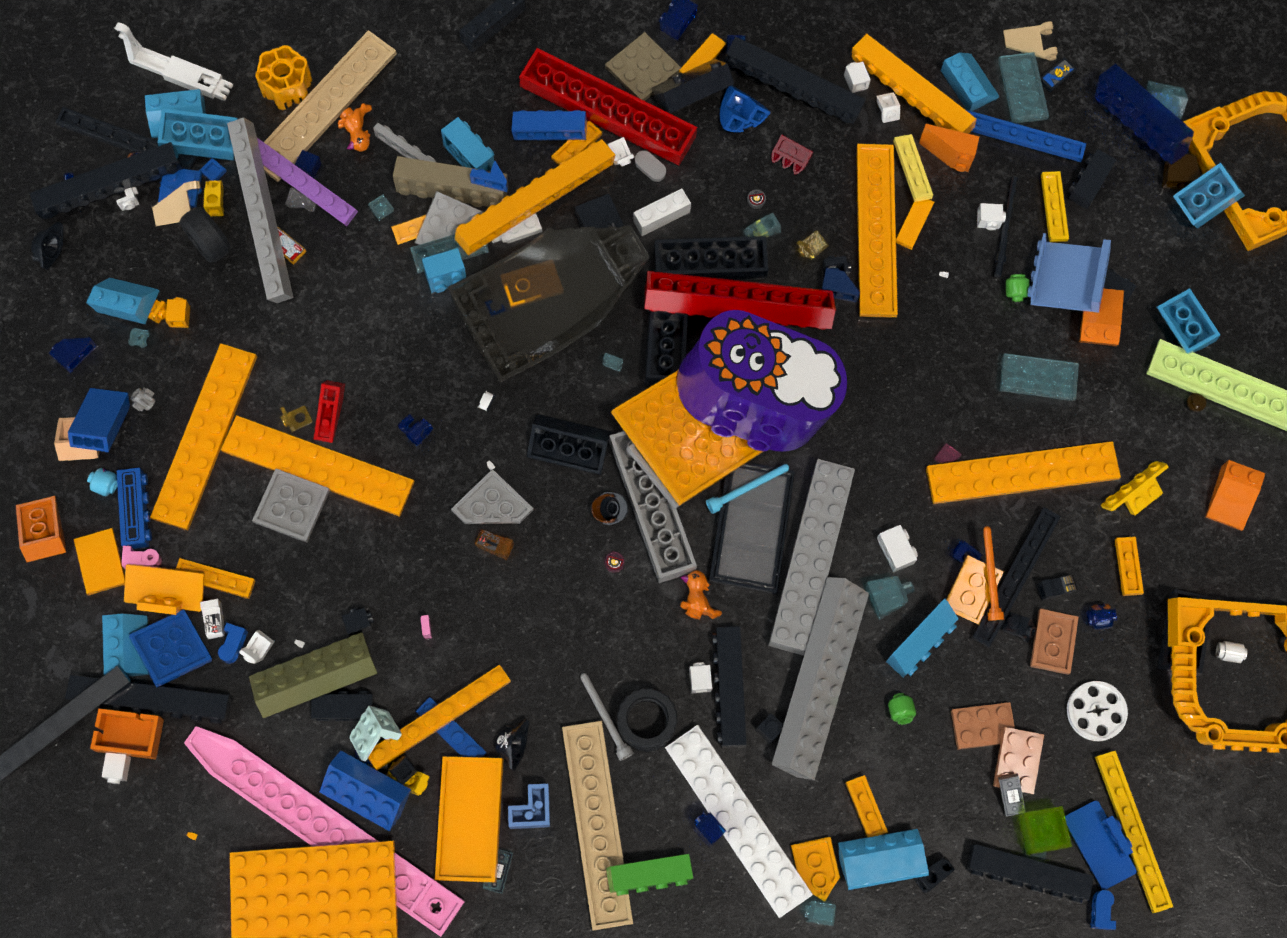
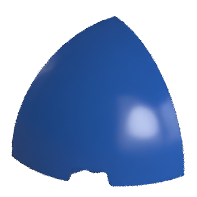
M731 85L727 88L721 103L720 122L724 130L743 132V129L751 126L756 127L761 124L771 112L761 103Z

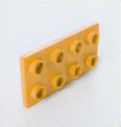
M127 564L124 602L137 604V610L173 615H176L181 610L200 612L202 611L200 602H203L205 574Z

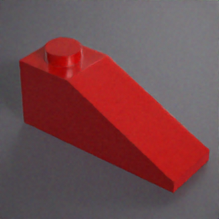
M326 380L321 384L314 440L333 443L343 403L345 383Z

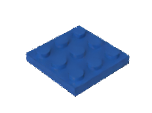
M181 610L176 615L168 616L129 634V639L156 688L212 661L210 654L185 610Z

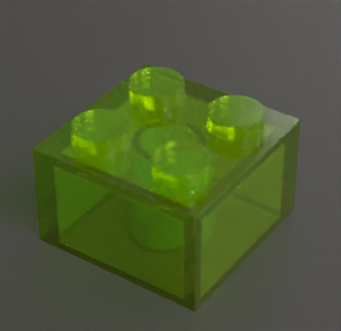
M1063 806L1018 815L1027 856L1072 847Z

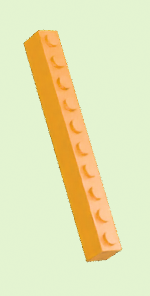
M602 139L591 143L584 151H578L571 159L562 161L555 169H549L545 175L533 179L526 187H520L513 195L504 197L497 205H491L481 215L477 214L468 223L459 225L456 229L455 240L467 255L472 254L613 165L615 153Z

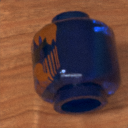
M1107 603L1092 605L1090 610L1087 611L1089 626H1093L1095 630L1112 628L1113 621H1117L1116 610L1111 609V606Z

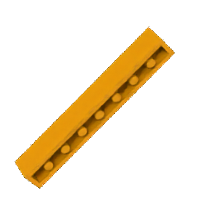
M868 34L852 48V58L855 62L863 61L866 70L870 74L876 75L884 85L890 86L898 96L904 97L911 106L918 108L925 117L931 118L938 127L967 134L975 128L976 118Z

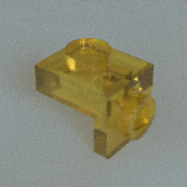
M817 230L804 241L799 240L797 242L799 253L803 257L813 259L829 246Z

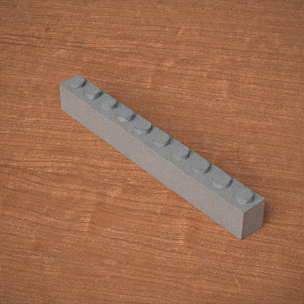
M243 117L229 122L227 125L267 300L279 303L294 297L254 123Z

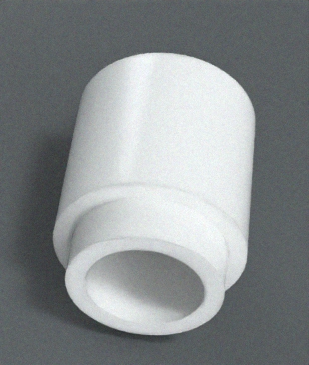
M1218 642L1216 657L1222 661L1242 663L1247 657V649L1244 647V644Z

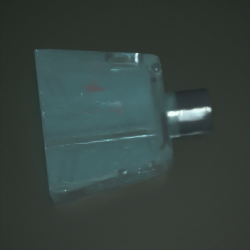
M898 576L869 581L865 585L879 620L906 605L908 602L906 595L915 592L911 581L901 584Z

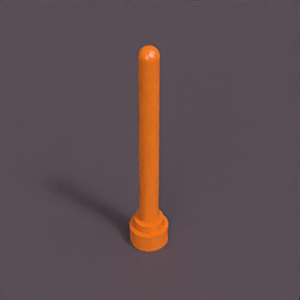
M986 526L983 529L991 602L988 621L1004 620V612H1001L998 602L991 528Z

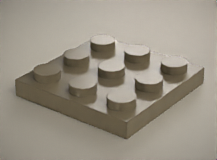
M645 32L605 64V68L633 96L644 101L653 95L652 87L671 79L672 75L679 73L681 69Z

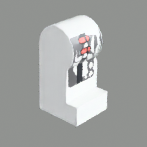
M218 599L200 602L207 638L213 639L225 636L222 603Z

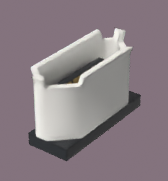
M486 391V394H483L479 402L478 408L489 412L496 394L493 395Z

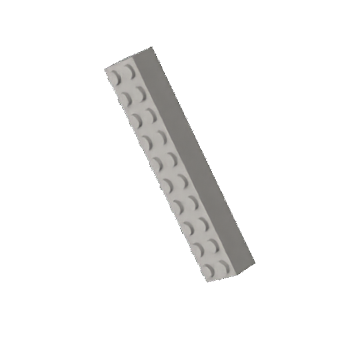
M817 459L768 646L805 655L828 578L855 471L854 468Z
M827 578L772 762L773 766L798 778L815 780L869 592L846 578Z

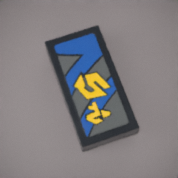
M1064 57L1043 74L1038 81L1051 93L1073 75L1077 68Z

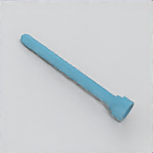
M783 464L720 498L711 497L706 500L709 511L712 514L720 511L723 504L787 472L789 465Z

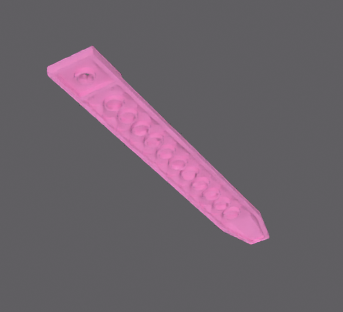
M196 726L184 742L209 774L311 846L379 842L235 740ZM395 853L397 906L442 937L465 901ZM440 902L441 911L433 913L431 904Z

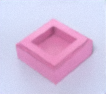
M429 615L421 616L422 635L425 639L432 638Z

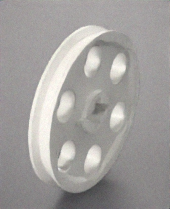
M1101 681L1087 682L1076 688L1069 697L1067 703L1069 723L1085 739L1091 741L1108 740L1121 732L1127 721L1128 709L1126 701L1122 694L1108 683ZM1090 686L1097 689L1098 694L1096 697L1088 694ZM1108 694L1115 695V704L1108 703L1106 698ZM1075 699L1082 700V709L1074 707L1073 702ZM1096 706H1097V709H1101V710H1103V709H1108V710H1104V711H1102L1101 713H1099V716L1097 715V713H1093V712H1092V713H1086V712H1090V711H1092L1093 709H1095ZM1112 713H1117L1120 715V723L1116 724L1112 722ZM1079 718H1084L1087 721L1088 726L1086 729L1078 726ZM1098 725L1106 728L1105 736H1100L1097 733Z

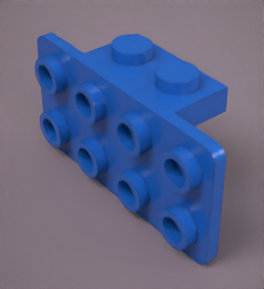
M1093 801L1064 816L1063 821L1102 890H1106L1136 874L1137 870L1129 857V854L1133 853L1130 840L1124 837L1121 831L1122 826L1118 819H1114L1113 816L1107 817L1098 801Z

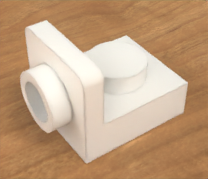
M894 92L876 96V102L882 112V122L899 120L900 104Z

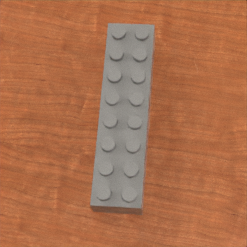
M623 431L610 435L609 443L658 582L662 583L696 570L697 565L677 509L672 507L626 450L628 446L633 444L626 432Z

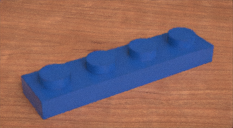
M429 697L416 713L422 716L438 704ZM454 720L436 731L461 757L483 758L487 754Z

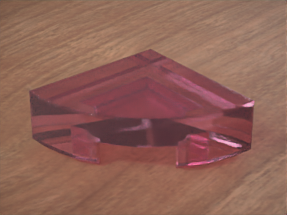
M946 443L934 460L941 463L954 462L962 454Z

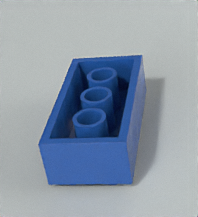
M340 751L329 764L319 792L390 831L401 817L411 789Z

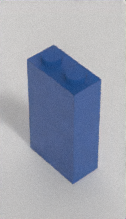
M90 388L68 431L70 447L109 452L130 408L128 393Z

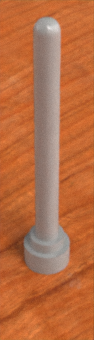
M582 673L580 678L617 746L616 755L620 761L627 759L634 752L626 743L624 744L591 680L586 673Z

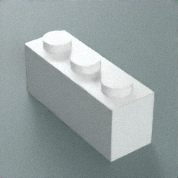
M680 189L633 213V222L641 236H644L690 213L691 202L683 189Z

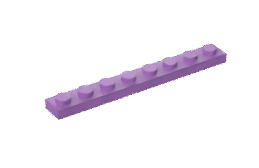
M257 138L262 162L266 168L347 226L358 212L355 208Z

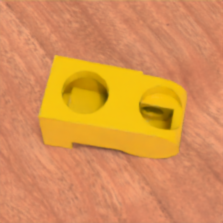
M222 180L206 181L204 209L210 217L224 216Z

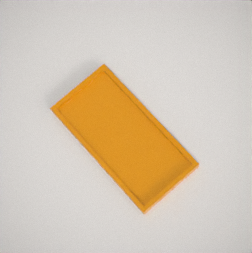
M443 757L435 880L497 883L503 758Z

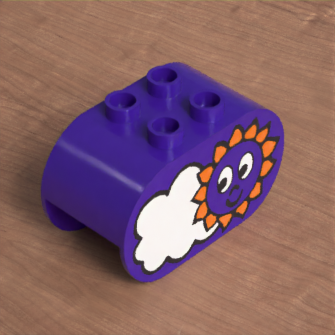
M729 310L715 316L706 325L694 348L683 359L677 375V387L679 397L687 411L698 421L712 427L711 430L716 435L721 437H732L734 435L745 439L748 446L757 451H768L770 449L783 452L795 450L805 445L836 412L846 394L847 377L840 357L827 344L749 312Z

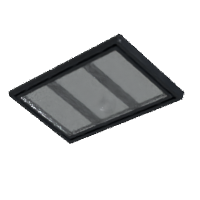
M749 462L745 463L725 476L722 496L776 469V467ZM788 470L723 504L718 516L708 582L772 594L778 593L795 471Z

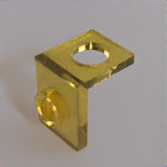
M305 406L289 413L286 412L284 407L280 408L283 416H280L285 427L289 425L292 432L313 422ZM296 414H305V420L302 423L296 422Z

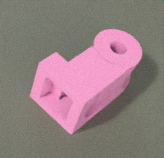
M123 546L122 566L124 569H126L127 564L159 567L161 565L162 558L156 550L147 549L142 552L134 551L131 546Z

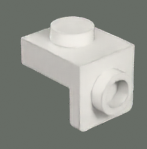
M624 137L607 144L615 153L614 165L620 164L622 167L631 163L630 159L634 158V155L630 153Z
M137 187L125 189L126 197L117 200V204L122 211L131 210L136 205H139L136 196L139 193Z
M257 630L247 646L242 648L239 653L244 656L243 658L247 662L258 663L264 659L274 641L260 630Z

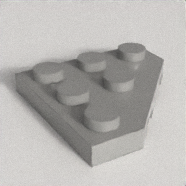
M436 191L415 243L430 248L428 244L433 245L436 244L435 242L439 243L438 241L443 242L446 241L445 239H453L459 225L468 223L475 215H481L484 212Z
M492 469L451 511L465 524H520L533 511V507Z

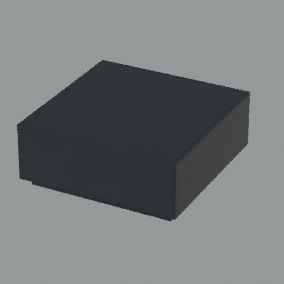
M402 756L388 769L396 781L402 785L417 773L405 756Z

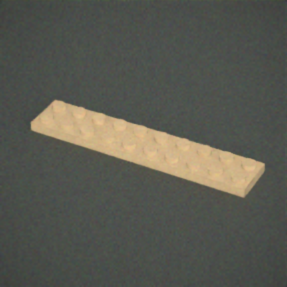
M368 30L264 143L295 164L397 54L396 50ZM263 165L266 174L277 182L281 180L279 176Z
M602 721L562 727L592 930L633 924L629 894L617 896L616 893H610L606 868L623 865L624 861Z

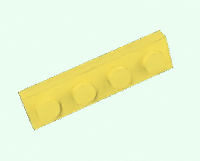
M912 134L895 137L893 142L914 202L932 199L933 193Z

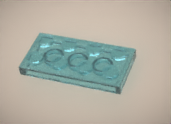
M1035 52L1000 56L998 61L1012 123L1047 120L1049 113Z
M1004 353L1002 357L1000 391L1075 401L1079 363Z

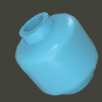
M99 468L95 472L92 471L87 480L90 483V490L102 496L113 494L117 488L116 474L103 468Z

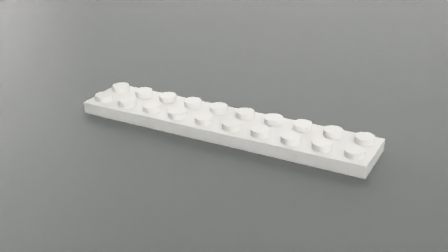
M696 725L666 746L665 749L779 918L811 897L813 893L700 726Z

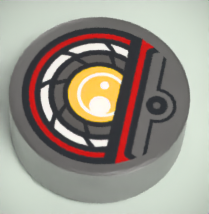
M752 190L747 197V203L753 209L762 208L766 201V196L761 190Z

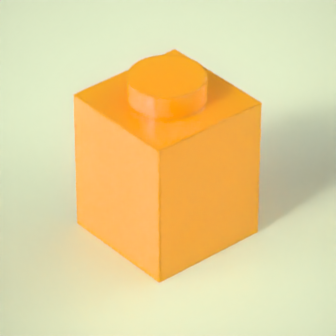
M179 297L167 299L166 322L169 327L189 328L190 305L187 300Z

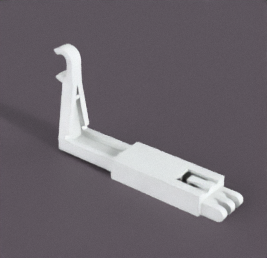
M119 22L116 24L114 29L120 31L118 37L124 40L128 60L131 64L162 75L164 80L189 90L200 89L202 95L212 99L216 97L223 101L226 100V95L230 93V90L227 88L232 89L233 84L223 80L221 74L178 57L171 56L169 58L146 49L135 39L129 27ZM201 79H203L204 84H210V86L208 87L198 82L201 81Z

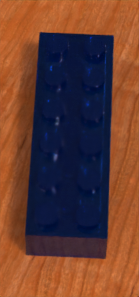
M1114 64L1099 76L1095 93L1097 101L1106 106L1110 113L1116 115L1125 126L1132 129L1136 136L1142 138L1151 149L1158 152L1162 159L1172 165L1188 153L1194 131L1123 69Z

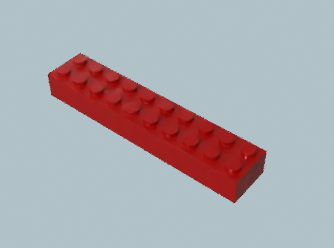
M539 48L535 50L519 76L520 87L568 111H586L588 121L620 137H624V139L680 166L696 138V126Z
M647 271L644 309L653 312L666 311L672 314L685 313L690 316L703 315L712 318L725 311L741 310L784 326L797 325L802 328L832 329L836 311L833 291Z

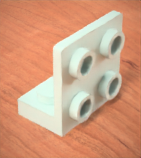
M368 706L361 715L357 726L352 730L350 740L360 759L366 761L380 737L398 741L402 733L389 711Z

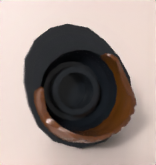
M605 492L592 503L594 518L606 525L621 522L628 513V502L619 493Z

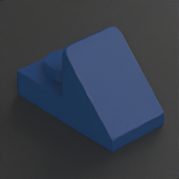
M496 161L493 162L490 173L484 169L476 170L472 168L470 173L471 183L504 192L508 191L507 180Z

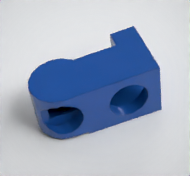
M226 623L224 631L228 635L224 644L219 648L218 655L223 662L231 664L237 660L248 631Z
M1101 890L1093 895L1091 928L1116 930V921H1111V906L1114 904V896L1108 890Z

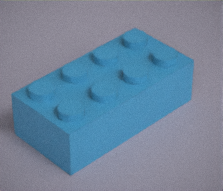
M162 108L158 146L172 142L178 154L234 160L227 123L235 121L237 118Z

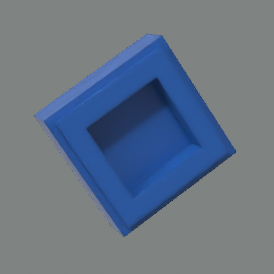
M213 158L199 170L209 181H218L227 172Z

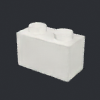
M901 525L878 535L877 540L893 573L913 565L917 561V551L914 546L911 547L908 541L909 535L905 529H902Z

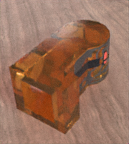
M480 530L475 546L507 560L514 542L507 537L504 538L486 530Z

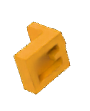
M155 300L148 318L158 324L161 320L165 319L166 302Z

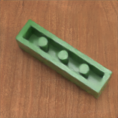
M689 854L606 868L610 893H616L617 896L629 894L628 890L636 889L637 893L649 891L648 887L656 886V890L668 888V884L675 883L676 886H683L688 884L687 881L693 879Z

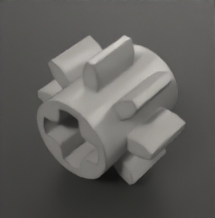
M145 387L143 389H136L131 396V400L134 401L132 406L138 411H143V409L148 411L155 403V399L152 397L154 392Z

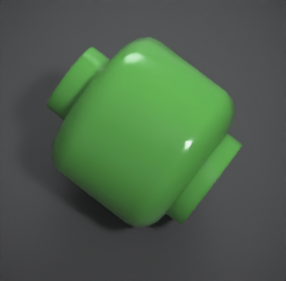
M1022 274L1010 275V278L1006 280V296L1012 298L1013 302H1022L1023 298L1028 297L1030 280Z
M899 693L894 695L893 699L889 701L888 707L893 721L901 725L913 721V718L916 716L913 699L910 696Z

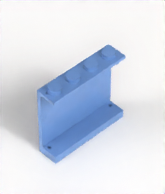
M1043 233L1042 240L1038 241L1037 246L1039 256L1036 255L1034 260L1036 271H1032L1031 274L1033 285L1028 288V297H1031V305L1099 313L1111 251V240L1103 239L1102 248L1047 242L1046 233Z

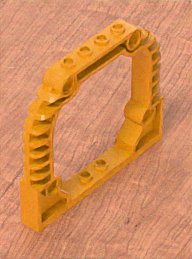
M1263 91L1254 93L1222 108L1219 106L1183 121L1177 131L1190 154L1196 156L1202 174H1205L1216 166L1208 153L1213 147L1214 140L1222 139L1230 126L1267 112L1280 114L1287 122V96L1280 92ZM1237 201L1224 210L1247 251L1287 234V210L1282 212L1281 209L1276 207L1268 209L1266 213L1250 208L1242 210Z
M1181 597L1168 599V647H1172L1171 694L1173 696V705L1179 714V718L1183 720L1191 731L1196 732L1198 742L1203 745H1213V749L1225 750V746H1231V750L1243 751V747H1249V751L1262 752L1261 748H1266L1267 752L1279 753V749H1287V720L1285 723L1270 724L1264 731L1228 729L1222 720L1207 718L1199 705L1196 691L1197 646L1202 645L1205 641V633L1202 629L1214 616V611L1230 612V615L1235 616L1247 613L1248 617H1260V614L1275 615V624L1286 636L1284 648L1287 652V606Z

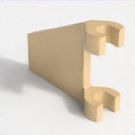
M1051 21L1038 26L1003 30L1006 48L1047 60H1056V55L1058 54L1057 47L1043 50L1041 34H1052L1053 24Z
M200 181L184 183L152 208L156 226L180 222L181 217L191 210L187 191L200 189Z

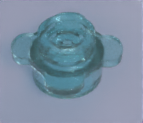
M134 328L131 330L128 343L130 346L137 345L144 348L147 346L146 340L150 334L147 330L143 331Z

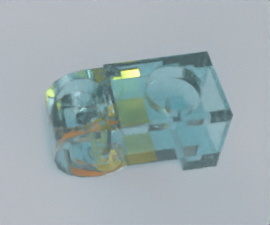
M771 213L748 226L744 233L746 237L766 236L767 238L773 234L775 236L781 233V225L775 215Z

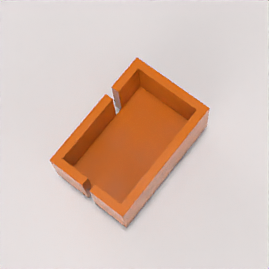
M98 708L95 727L104 730L102 734L99 731H94L90 749L100 753H116L132 757L156 759L164 719L155 715H139L137 713Z

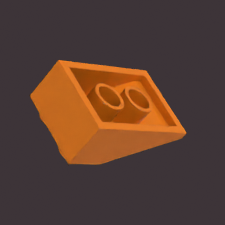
M925 124L919 144L950 168L960 172H968L975 158L980 136Z
M1103 289L1099 313L1083 311L1079 337L1080 343L1108 346L1119 345L1124 297L1123 290Z
M1228 460L1221 466L1206 518L1242 531L1261 490L1265 473Z
M55 496L16 505L19 547L26 562L66 553L65 538Z

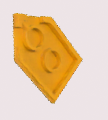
M831 837L791 845L796 870L813 895L825 902L840 878Z

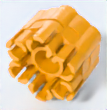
M287 45L265 51L259 57L255 76L262 96L264 98L267 97L269 100H274L280 110H286L284 103H286L288 108L292 106V99L294 103L300 104V98H302V101L308 95L307 88H309L310 82H312L306 58Z

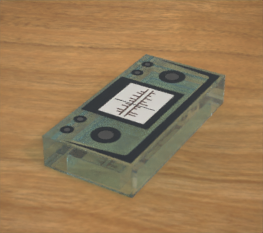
M498 849L497 883L484 882L482 889L503 894L513 853Z

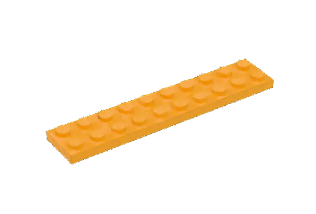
M857 144L859 316L897 317L894 145Z
M220 343L150 516L151 519L187 531L189 530L257 359L256 354Z
M237 415L221 448V451L273 471L279 469L327 487L333 493L399 517L414 485V480Z
M1113 441L929 465L926 467L933 504L1112 481L1121 478Z

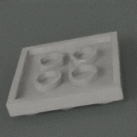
M275 469L252 521L307 543L330 489Z

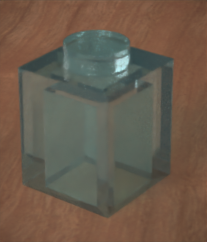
M810 901L809 905L805 906L804 917L807 918V923L834 926L836 905Z

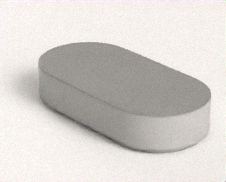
M640 151L636 154L635 165L647 177L655 182L662 181L665 178V166L650 152Z

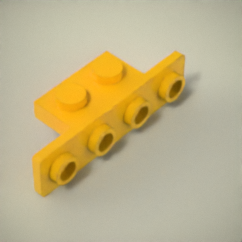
M1159 461L1151 463L1146 470L1135 475L1132 481L1121 486L1118 492L1107 497L1106 501L1101 504L1102 508L1114 511L1125 503L1130 514H1138L1163 494L1156 477L1168 468L1167 463Z

